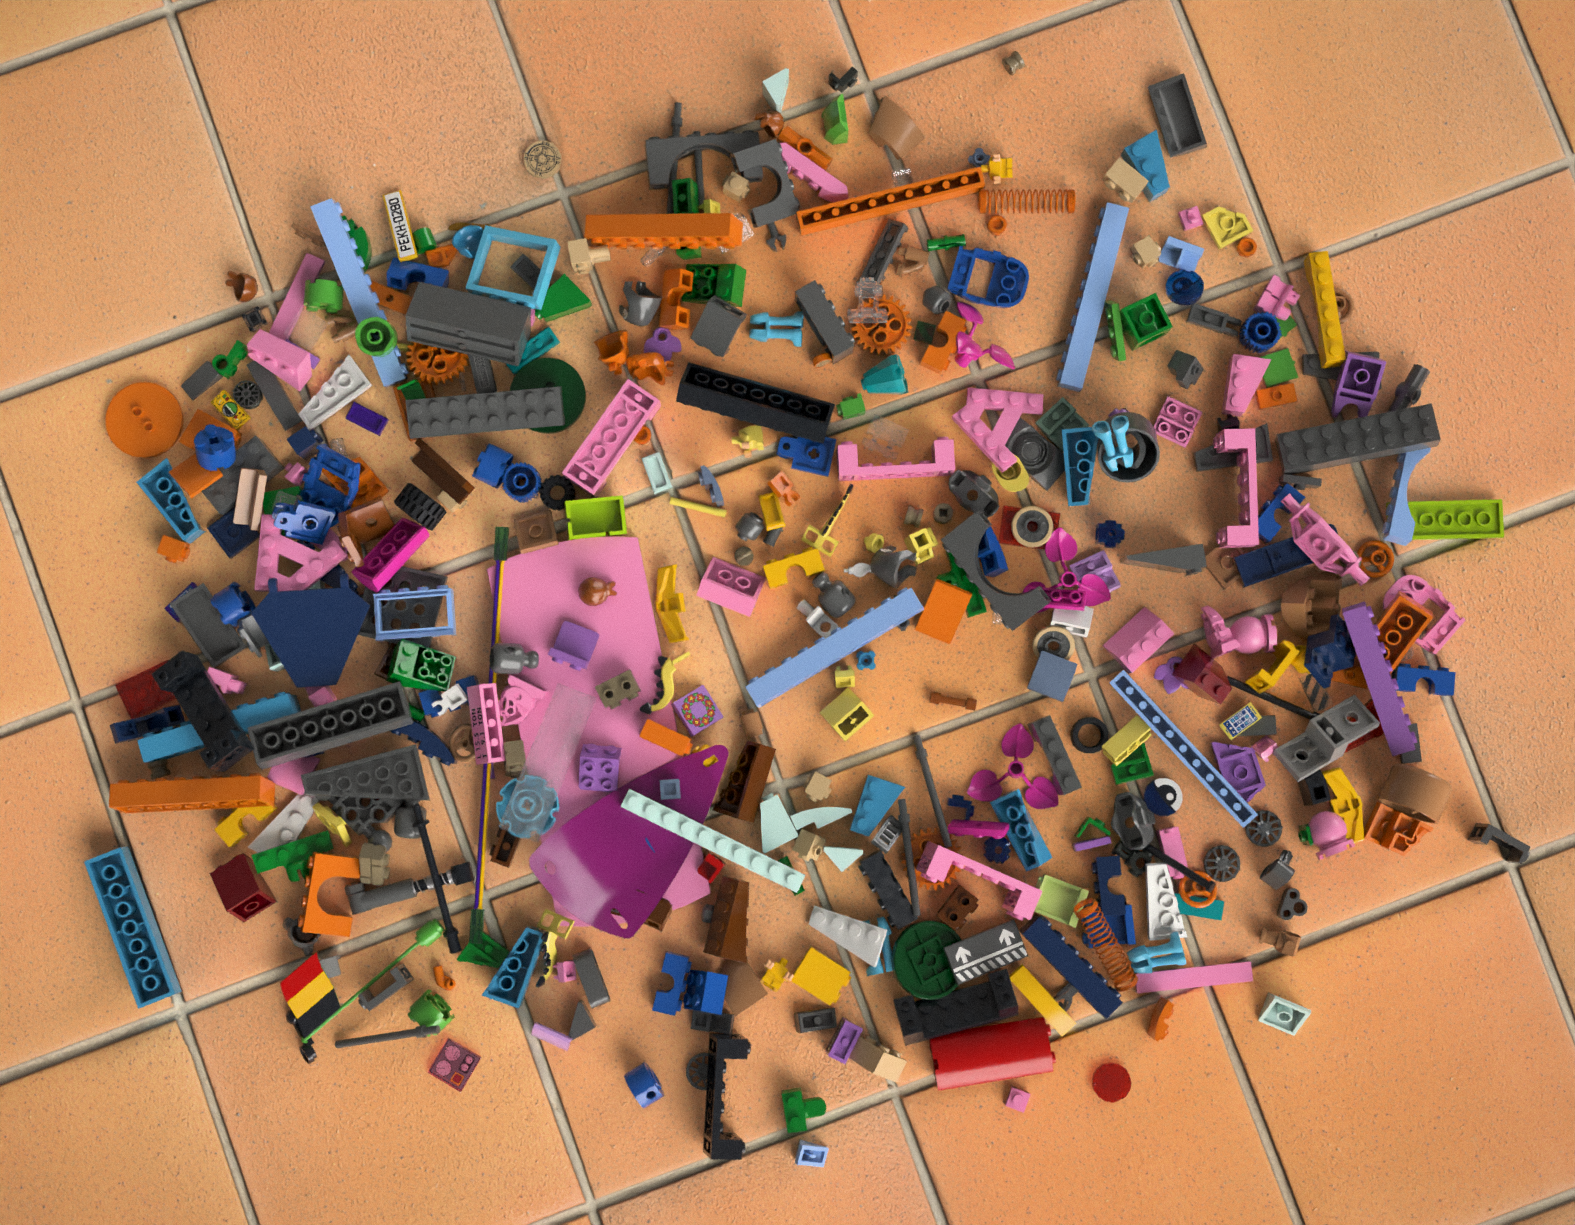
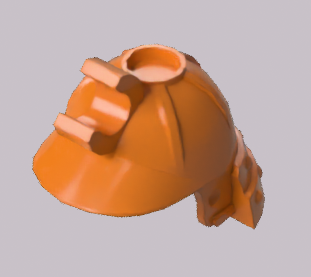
M626 329L612 332L594 341L600 354L598 360L607 365L610 372L614 371L615 376L622 374L621 366L625 364L626 359L629 357L627 345L628 332Z
M657 352L631 355L626 359V367L633 379L636 377L641 381L650 377L659 385H664L665 376L671 377L674 371L667 369V367H673L674 362L670 360L665 362L663 356Z

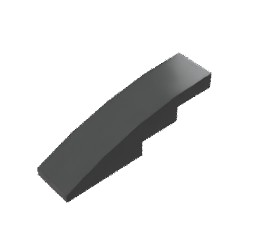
M256 361L247 364L250 373L284 430L287 431L302 422L301 417L295 410L293 403L284 391V387L277 376Z

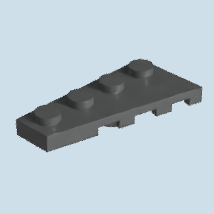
M1354 352L1380 358L1379 352ZM1319 354L1302 355L1303 375L1337 381L1340 367L1321 369ZM1359 371L1356 376L1360 379V376L1364 377V373Z
M1266 423L1255 428L1256 464L1273 461L1268 424ZM1213 445L1193 453L1196 472L1236 467L1237 455L1239 453H1216V448Z

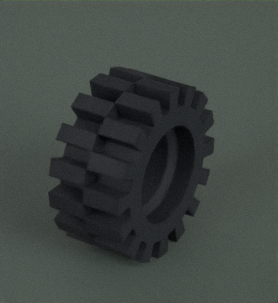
M551 475L550 478H546L545 482L541 484V489L539 490L540 498L552 510L561 511L564 509V501L575 499L574 486L564 476ZM554 486L564 488L565 494L560 500H555L550 496V491Z

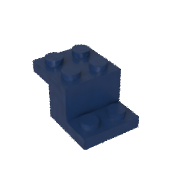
M1338 614L1331 616L1329 630L1310 635L1307 640L1304 666L1323 689L1331 686L1333 672L1353 667L1354 658L1356 657L1355 648L1346 622Z

